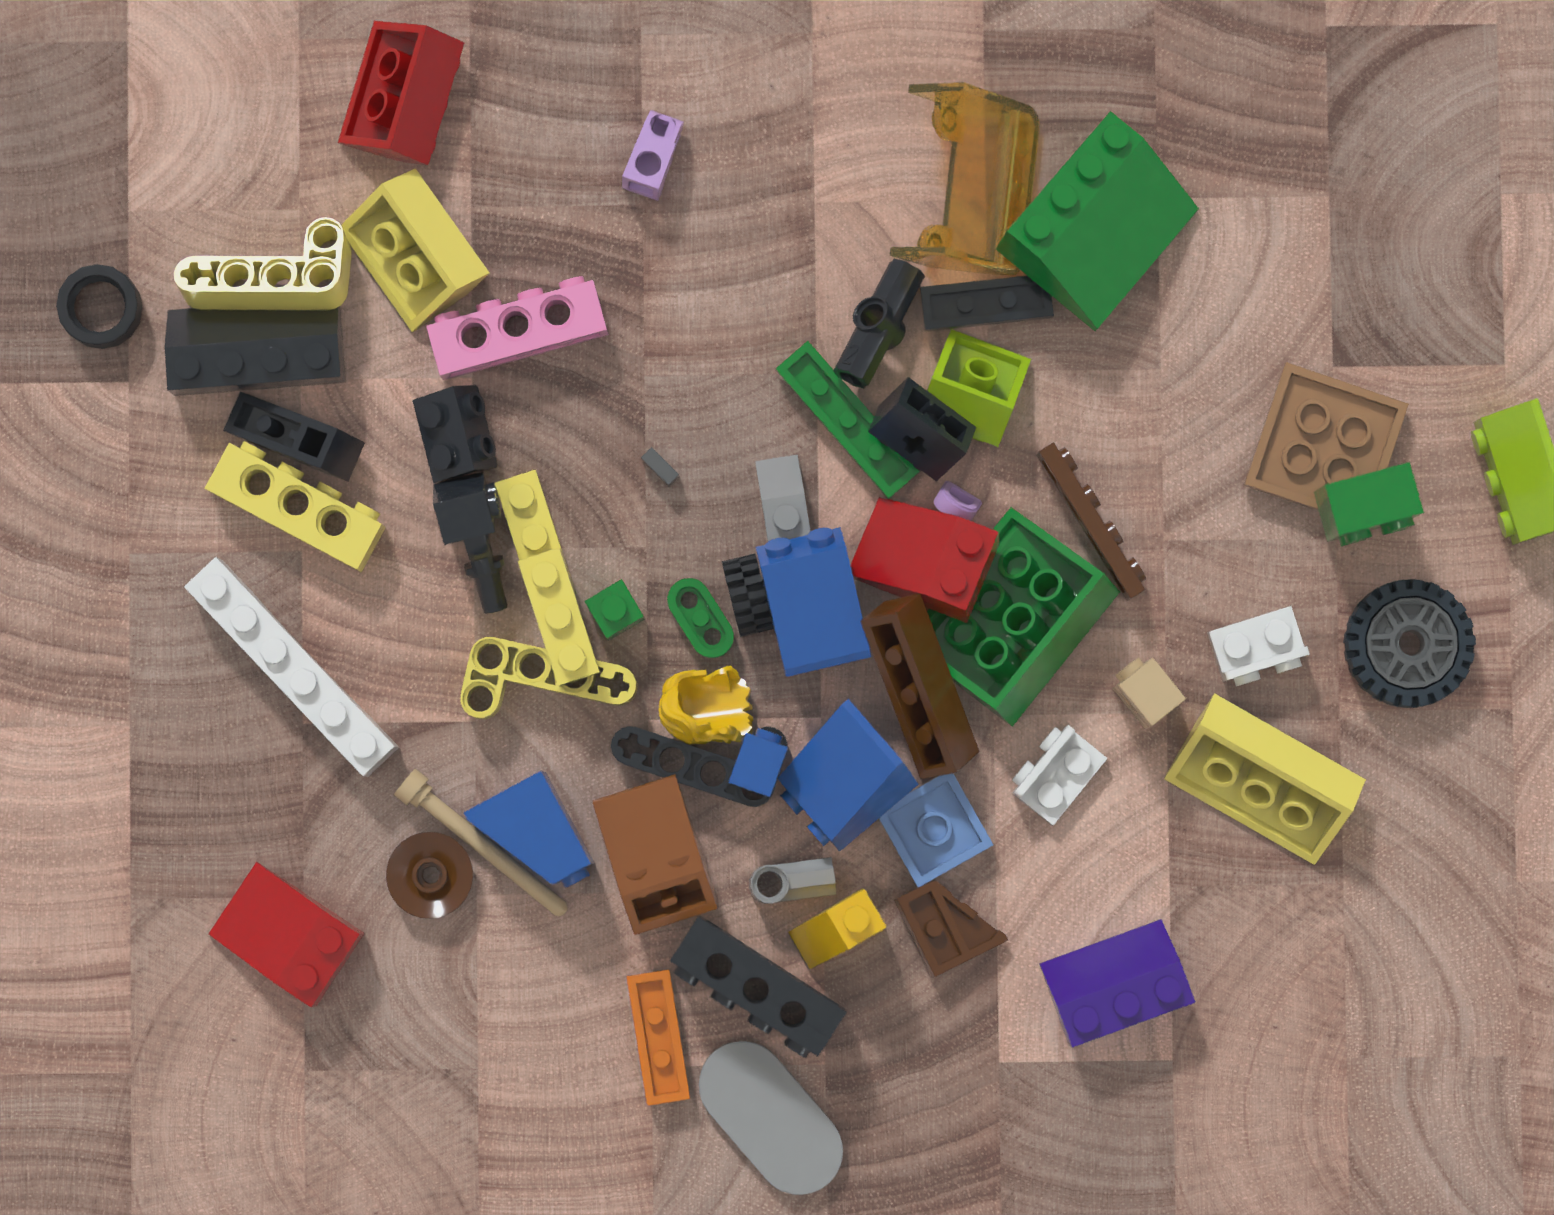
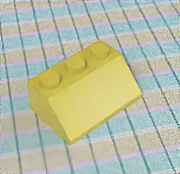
M416 168L382 183L341 225L349 244L412 332L418 330L435 316L465 297L489 274L487 268Z

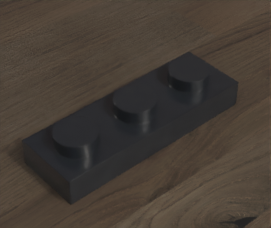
M1028 276L920 287L925 332L1048 319L1054 316L1052 296Z

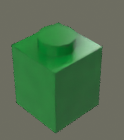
M622 579L584 601L608 641L645 620L644 615Z

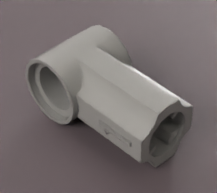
M832 857L758 867L749 879L750 893L757 901L766 904L836 895ZM764 872H773L780 878L781 888L775 896L766 897L758 891L757 880Z

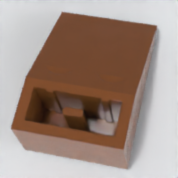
M676 774L592 800L618 889L634 935L718 909L715 889Z

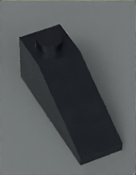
M241 391L223 430L347 482L350 480L365 442L338 428Z

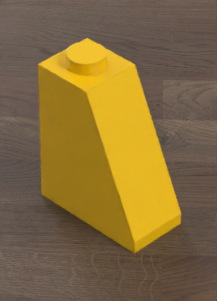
M861 888L788 931L809 969H812L886 928V925L865 889Z

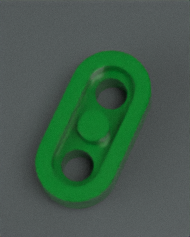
M684 578L673 584L668 592V607L694 649L706 658H719L725 655L733 645L734 632L707 587L701 581L694 578ZM693 593L697 596L698 602L694 608L687 609L682 606L681 598L684 594ZM709 629H716L721 634L720 641L715 645H709L704 640V635Z

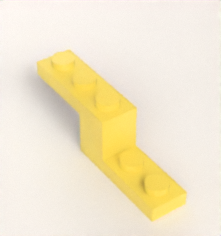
M532 470L495 482L519 557L518 564L557 685H565L600 673L575 596L576 591L537 471Z

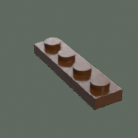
M1054 442L1040 450L1036 456L1125 599L1128 601L1143 592L1145 588L1141 582L1146 580L1143 570L1134 557L1129 560L1125 558L1118 546L1123 543L1120 533L1111 521L1105 524L1096 511V508L1101 506L1091 487L1088 484L1081 487L1073 472L1078 467L1065 447L1058 450Z

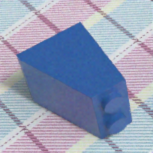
M841 527L834 529L818 528L811 531L808 535L792 539L775 538L768 541L765 545L756 547L786 677L871 657L869 643L860 622L863 617Z
M849 699L835 711L778 777V780L786 789L780 795L796 815L804 810L813 820L807 828L823 846L831 841L839 852L919 785L901 758Z
M539 771L463 812L470 823L550 884L554 885L562 882L564 887L568 888L590 876L587 867L595 864L546 772Z

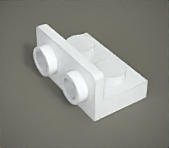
M1292 606L1207 632L1223 682L1234 679L1236 687L1261 679L1259 670L1275 666L1278 674L1302 666L1300 657L1310 654L1308 647H1304Z
M1069 725L1062 732L1054 727L1039 746L1045 753L1037 763L1033 765L1030 761H1027L1012 779L1018 785L1012 794L1052 826L1107 760L1106 756L1078 735Z

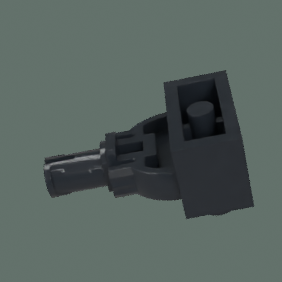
M484 472L433 484V507L443 543L448 545L464 540L470 560L469 563L464 564L466 576L474 578L483 613H495L506 609L507 601L500 575V570L505 565L503 555H493L488 535L495 533V519L501 517L499 509L501 506L495 483L487 484Z

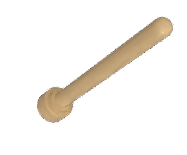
M416 768L394 793V796L406 806L411 803L416 808L419 805L552 914L562 916L567 912L568 907L563 899L431 792L433 788L427 783L429 779Z

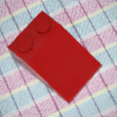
M879 497L850 564L853 579L898 597L920 593L925 607L967 623L999 547V532L959 516Z
M256 862L208 935L273 983L312 1008L319 1004L365 933L262 864Z

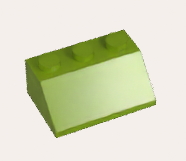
M1536 398L1476 420L1474 422L1476 430L1471 431V438L1476 453L1479 456L1484 454L1489 471L1484 472L1485 483L1492 497L1497 495L1502 512L1497 513V518L1503 536L1505 538L1510 537L1512 544L1515 545L1554 533V446L1539 399Z

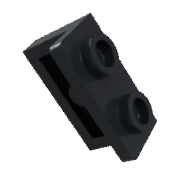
M476 385L452 386L412 400L433 483L448 481L476 471L497 468L496 446L488 429L485 417V403Z

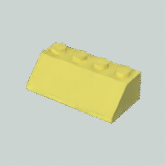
M1215 693L1195 722L1164 778L1166 781L1314 865L1353 812L1366 781L1361 776Z

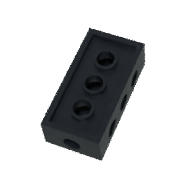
M701 915L698 916L670 962L677 965L673 972L675 975L694 987L699 980L714 989L710 995L712 999L731 1011L736 1004L750 1013L747 1018L749 1023L768 1035L773 1028L787 1037L784 1045L804 1058H807L810 1052L819 1057L847 1013L844 1007ZM715 953L725 954L731 960V972L723 977L714 976L708 970V958ZM752 977L762 978L767 982L769 992L761 1000H752L744 992V983ZM790 1001L801 1003L806 1010L803 1020L796 1024L785 1022L780 1015V1010L785 1003Z

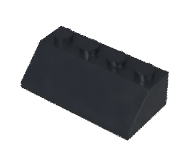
M341 306L332 310H200L195 308L168 310L164 350L167 391L174 396L346 383Z

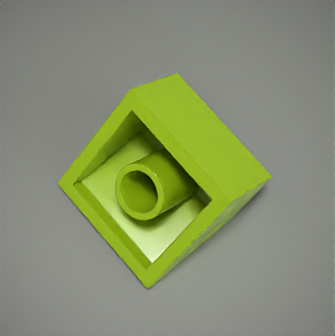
M951 329L927 391L976 426L973 439L999 447L1031 359Z

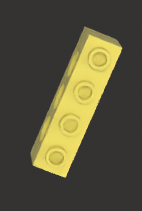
M243 441L240 448L231 443L228 444L205 486L206 490L362 573L386 528L377 521L380 513L360 502H357L354 509L339 501L342 496L341 492L320 481L316 488L302 482L301 479L305 473L281 461L278 468L263 461L267 453ZM257 473H267L270 477L269 489L262 495H253L249 489L250 479ZM295 493H305L309 501L307 510L301 515H291L287 510L288 499ZM333 513H342L347 520L345 530L337 536L328 535L325 530L326 519Z

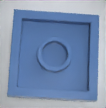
M953 773L938 776L908 793L879 818L918 888L994 845Z

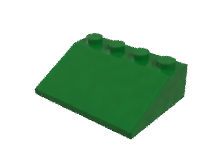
M1110 111L1006 231L995 250L1096 332L1199 208L1146 140Z
M1010 507L993 528V530L999 532V547L968 622L965 623L932 609H928L927 613L953 682L1013 727L1118 596L1120 591L1105 573Z

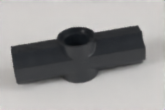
M894 258L893 261L889 262L873 295L865 298L856 306L853 312V322L856 328L833 370L840 379L852 386L865 389L866 386H869L886 351L895 348L901 343L906 333V327L902 320L925 278L924 273L919 268L912 266L907 261Z

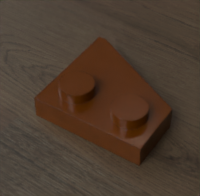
M936 880L930 881L894 899L932 978L1008 941L1006 934L993 928L979 917L975 910L966 903H961L948 889Z

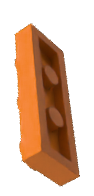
M670 969L626 976L647 1106L690 1099Z

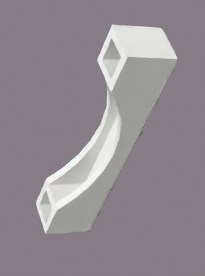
M215 557L184 586L362 776L369 777L399 748L383 729L304 650L223 560Z

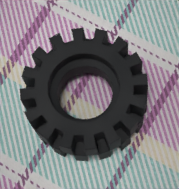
M756 554L722 561L740 637L774 629Z

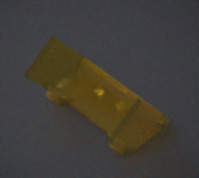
M965 82L909 84L908 93L935 102L932 113L933 128L942 140L952 144L943 224L926 226L918 239L917 247H891L890 256L930 268L991 275H1016L1020 272V269L995 249L1006 231L1030 205L1032 200L1040 128L1039 118L1035 109L1025 103Z

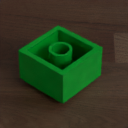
M1410 462L1329 483L1314 491L1327 542L1339 539L1341 547L1372 537L1371 530L1381 528L1382 535L1408 529V527L1415 525L1413 518L1424 513Z

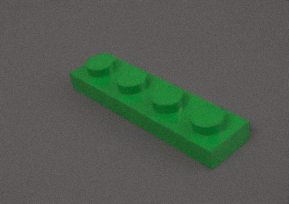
M809 341L805 342L775 368V371L887 499H890L921 472L890 447L883 445L875 436L868 432L874 415L846 383L833 372L832 367Z

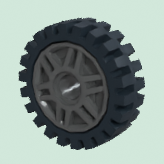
M1416 579L1399 580L1376 588L1358 603L1346 625L1347 629L1344 633L1343 641L1345 643L1344 655L1352 677L1357 680L1358 685L1368 692L1371 697L1395 707L1418 708L1444 699L1460 686V683L1468 675L1470 665L1474 661L1475 653L1473 652L1476 645V636L1473 635L1472 628L1474 626L1471 618H1468L1465 612L1466 608L1454 598L1455 596L1451 592L1440 588L1439 585L1432 582ZM1404 632L1413 633L1419 640L1420 647L1413 656L1402 652L1399 646L1400 637Z

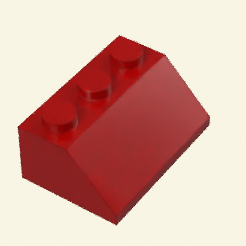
M374 21L338 143L400 162L428 165L431 154L436 146L437 134L443 114L448 106V97L455 74L460 66V57L465 42L427 25Z

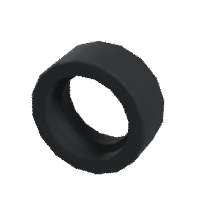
M100 264L81 267L69 275L59 289L56 303L59 321L67 333L87 347L99 349L119 346L129 339L140 324L143 310L140 292L131 279L114 267ZM99 281L110 283L118 288L123 295L125 303L124 314L119 323L112 329L102 332L90 331L82 326L76 318L74 309L76 297L81 289L90 283Z

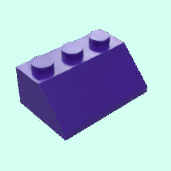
M1162 919L1039 963L1067 1042L1072 1048L1196 1003L1181 961Z

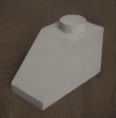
M798 455L755 461L767 540L770 541L775 538L792 539L808 535L811 531Z

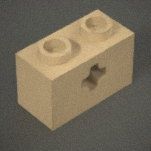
M1138 657L1115 675L1120 682L1112 689L1144 729L1153 726L1186 699L1154 658L1143 663Z

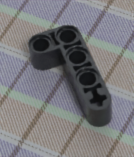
M631 726L621 728L615 733L611 741L613 756L617 761L626 766L662 778L676 774L680 784L750 807H759L766 804L772 797L778 781L777 777L771 797L763 796L758 800H750L744 796L742 787L729 783L736 760ZM768 726L760 728L782 736L781 745L788 747L786 737L780 730ZM635 734L638 735L637 743L650 749L651 740L659 741L660 744L653 752L652 767L643 764L648 758L646 755L633 753L631 759L625 758V750L619 747L620 741L622 739L629 740L631 735ZM668 748H677L684 754V765L677 772H667L661 767L660 756ZM712 761L721 763L726 771L724 781L714 787L706 785L701 778L703 766Z

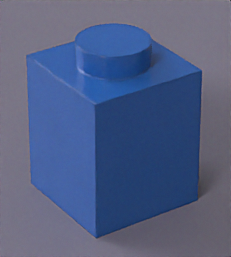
M757 728L755 735L746 733L729 783L771 797L788 747L780 745L782 736Z

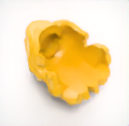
M732 666L715 670L707 675L706 670L694 669L679 672L668 678L662 687V696L658 708L660 722L671 735L689 745L706 744L710 741L731 744L732 741L740 743L746 733L752 734L753 716L746 713V711L752 710V705L747 701L751 694V689L747 687L746 681L740 678L738 671L732 668Z

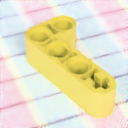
M325 217L315 220L307 228L303 256H192L179 262L174 271V280L186 303L192 308L200 310H332L341 306L348 294L351 247L340 223L332 218ZM327 241H336L329 248H320ZM248 279L244 285L232 287L236 281ZM290 279L287 285L279 288L274 287L277 282ZM323 280H333L331 284L326 287H317V285Z
M485 637L479 639L471 649L460 702L463 710L468 715L477 719L491 718L500 710L508 681L610 705L622 706L629 703L635 697L638 683L629 669L596 660L598 667L603 669L599 677L615 680L617 674H623V681L629 684L628 692L621 691L618 698L612 697L611 689L597 685L598 694L590 693L595 683L596 674L587 677L585 684L579 688H570L566 684L558 686L545 648L496 637ZM489 645L498 646L503 654L501 664L494 669L484 668L479 660L481 651ZM530 655L541 656L545 663L543 674L535 679L525 677L521 670L523 660ZM486 687L492 693L493 702L487 710L482 712L475 711L471 707L470 696L475 689Z

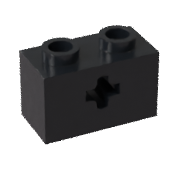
M907 377L878 406L868 432L875 436L883 445L890 447L909 461L916 469L924 472L937 482L967 454L976 426L911 378Z

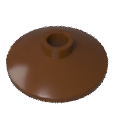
M421 832L406 838L395 848L387 864L386 881L390 895L401 909L415 917L434 919L454 912L463 904L472 887L473 867L468 853L455 839L438 832ZM430 866L435 867L439 872V878L433 884L427 883L423 878L424 870Z

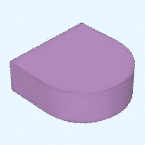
M945 481L934 499V505L940 512L959 516L969 521H972L982 505L981 500L950 481Z

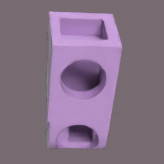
M652 110L649 112L622 175L623 189L657 201L659 200L664 187V181L673 160V153L682 132L683 121Z

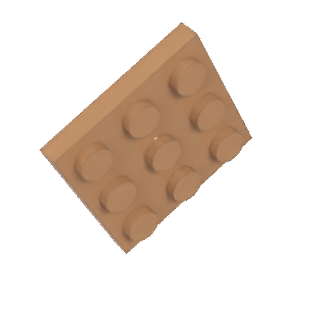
M1286 362L1283 365L1243 486L1319 511L1314 496V491L1329 483L1388 468L1409 403Z

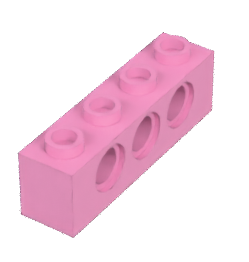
M583 276L561 281L559 283L560 289L543 293L542 288H534L517 294L518 301L502 305L500 299H495L476 305L477 312L460 316L459 311H450L435 316V323L426 325L440 377L446 380L609 335L594 281L585 282ZM556 304L565 305L570 309V317L562 325H552L546 319L548 310ZM513 316H523L528 320L527 331L519 337H512L505 332L506 322ZM473 327L483 328L487 333L485 343L478 348H469L464 345V335L467 330Z

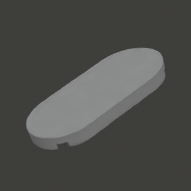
M748 1041L731 1042L722 1045L707 1058L699 1078V1093L703 1105L764 1178L780 1191L794 1195L810 1194L829 1184L837 1174L842 1162L843 1146L839 1131L780 1060L763 1045Z

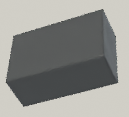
M652 447L641 457L642 461L668 487L680 477Z

